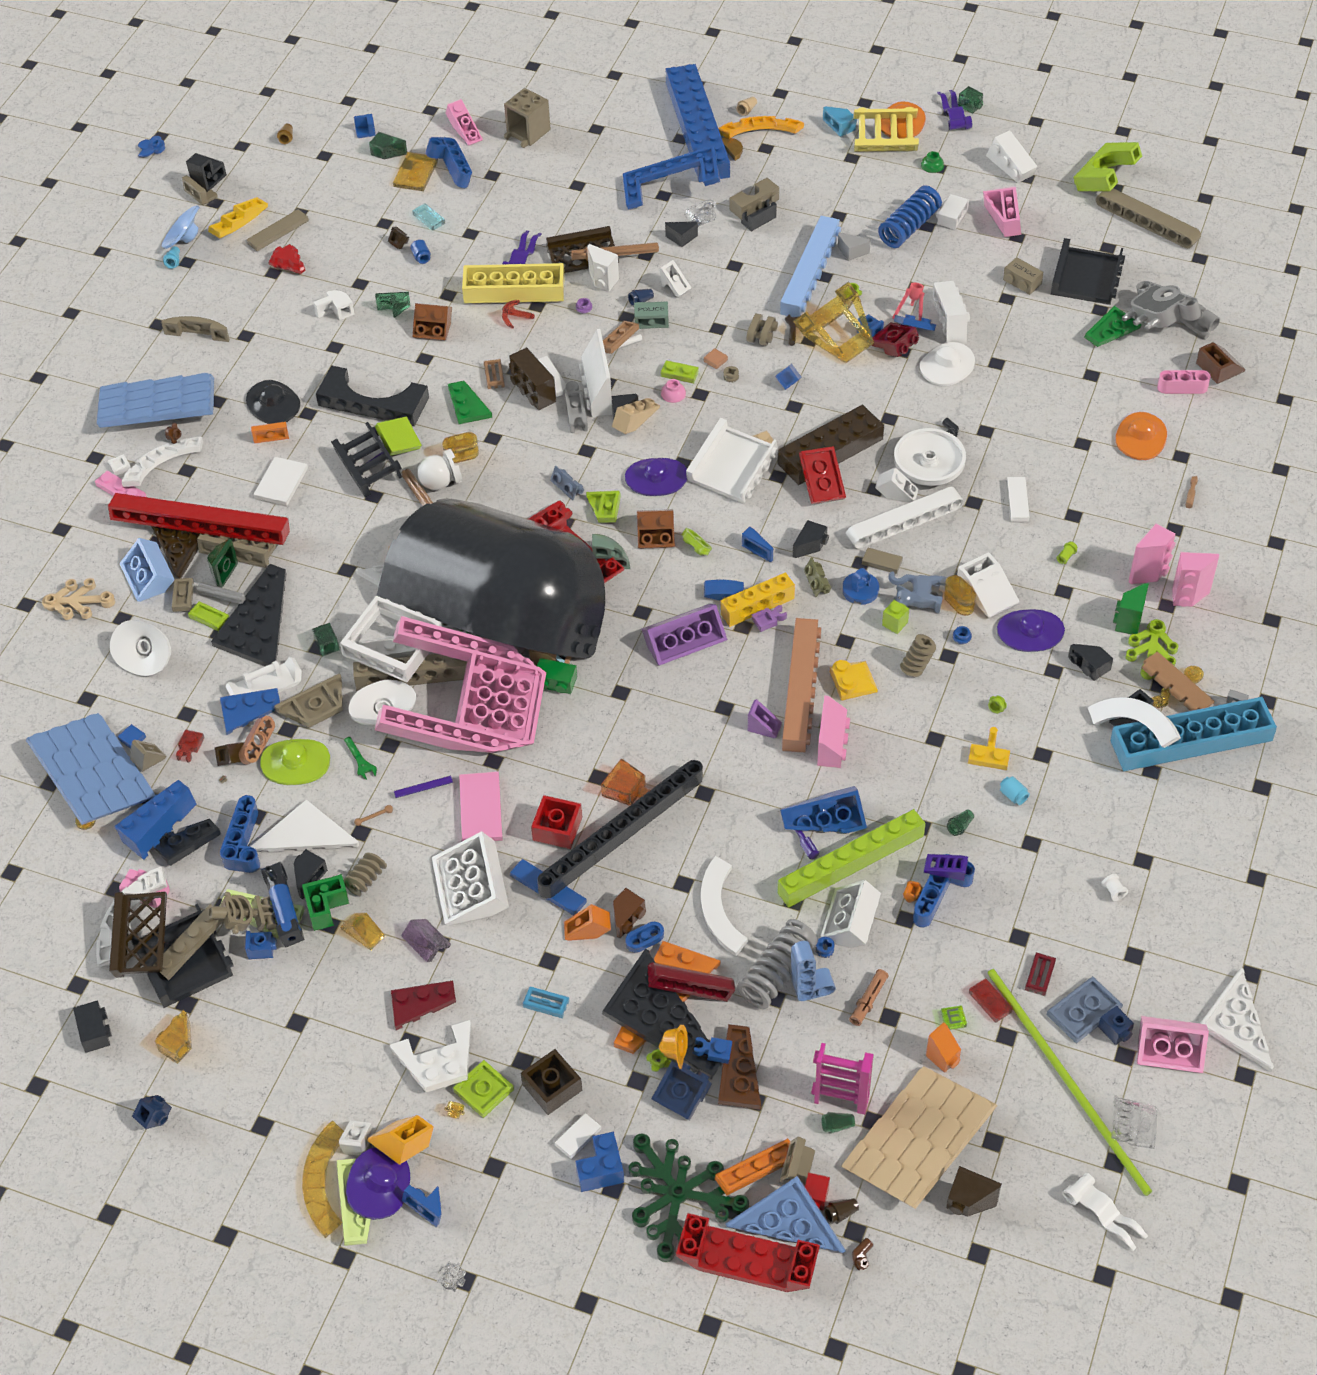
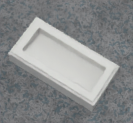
M585 1113L555 1142V1146L572 1159L592 1139V1136L601 1131V1126Z

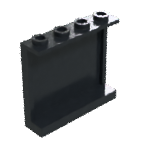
M1064 238L1050 295L1111 305L1112 298L1115 299L1117 294L1115 287L1118 288L1120 277L1117 276L1122 274L1123 266L1120 265H1124L1125 255H1122L1123 248H1121L1119 255L1070 247L1071 239Z
M198 903L195 904L197 912L165 926L164 953L204 911H201ZM216 930L170 980L160 972L146 973L163 1008L233 976L231 967L234 966L229 955H224L223 952L226 950L222 941L216 940L215 936H218ZM154 935L146 944L152 949L158 943V937ZM135 936L131 939L133 948L140 943ZM143 946L136 954L141 960L149 950ZM153 954L145 964L148 967L153 966L157 961V957Z

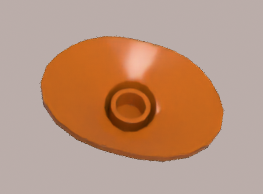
M905 101L896 102L887 109L918 108L917 118H913V137L922 131L926 121L925 112L922 108ZM882 118L881 131L891 138L890 118ZM897 118V137L899 139L907 137L906 118Z
M1135 412L1128 415L1121 422L1116 433L1118 449L1125 455L1137 460L1155 458L1161 453L1167 440L1165 424L1161 419L1147 412Z

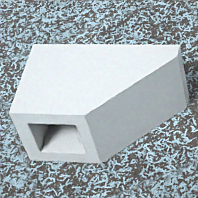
M895 467L880 474L878 477L876 489L887 499L908 503L916 500L918 488Z

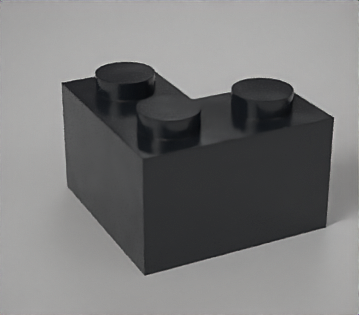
M195 153L186 161L190 178L204 188L206 192L227 175L224 162L198 153Z

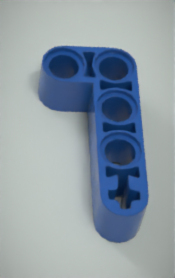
M450 137L429 138L425 152L426 155L433 159H443L454 183L460 188H467L472 170L458 142Z
M244 795L239 798L220 849L223 865L228 870L254 873L260 868V860L256 849L247 846L258 817V808L253 796Z
M968 861L967 875H965L964 881L930 874L915 904L913 921L916 926L924 928L931 924L950 883L964 888L972 885L975 867L971 862ZM940 863L939 867L943 868L944 863Z

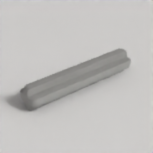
M199 583L196 587L197 592L200 594L242 604L246 599L244 593L205 583Z

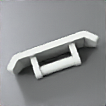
M289 657L281 665L274 661L268 666L243 674L244 680L237 683L228 682L226 688L230 696L278 688L279 693L298 685L301 681L302 671L295 658Z

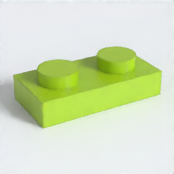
M666 360L661 370V377L694 384L699 367Z

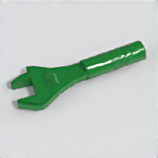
M346 737L344 741L358 764V776L361 775L367 780L365 773L372 771L375 777L377 767L362 757L351 737Z

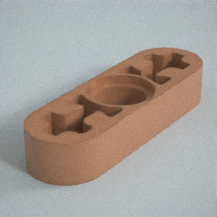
M270 716L258 718L239 751V759L243 764L254 763L260 757L275 729V722ZM255 735L260 739L259 745L254 742Z

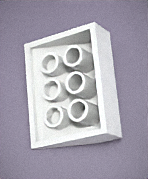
M597 329L581 356L582 363L579 364L580 374L584 375L581 376L582 386H586L584 388V396L588 398L586 400L587 411H591L592 417L612 415L610 373L601 330Z
M481 831L432 857L445 925L449 926L490 917L509 908L496 844L484 832Z

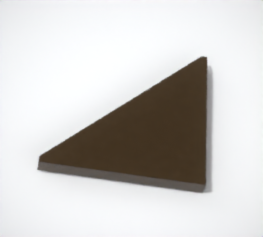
M151 526L176 578H182L199 550L197 538L200 534H204Z

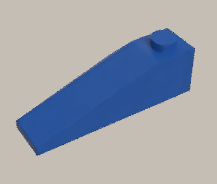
M855 786L836 790L780 809L784 828L789 830L851 833L867 828L859 792Z

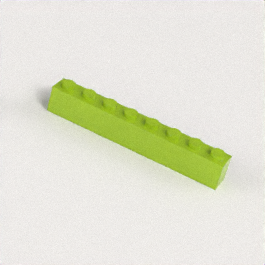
M913 809L778 880L777 893L789 908L924 837L925 822Z

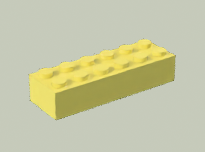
M564 264L464 265L462 282L464 303L564 301Z

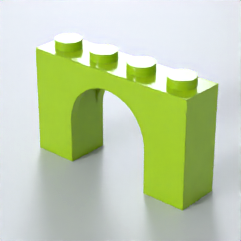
M1105 143L1073 177L1077 191H1111L1118 183L1114 168L1109 167L1135 165L1142 157L1139 143Z

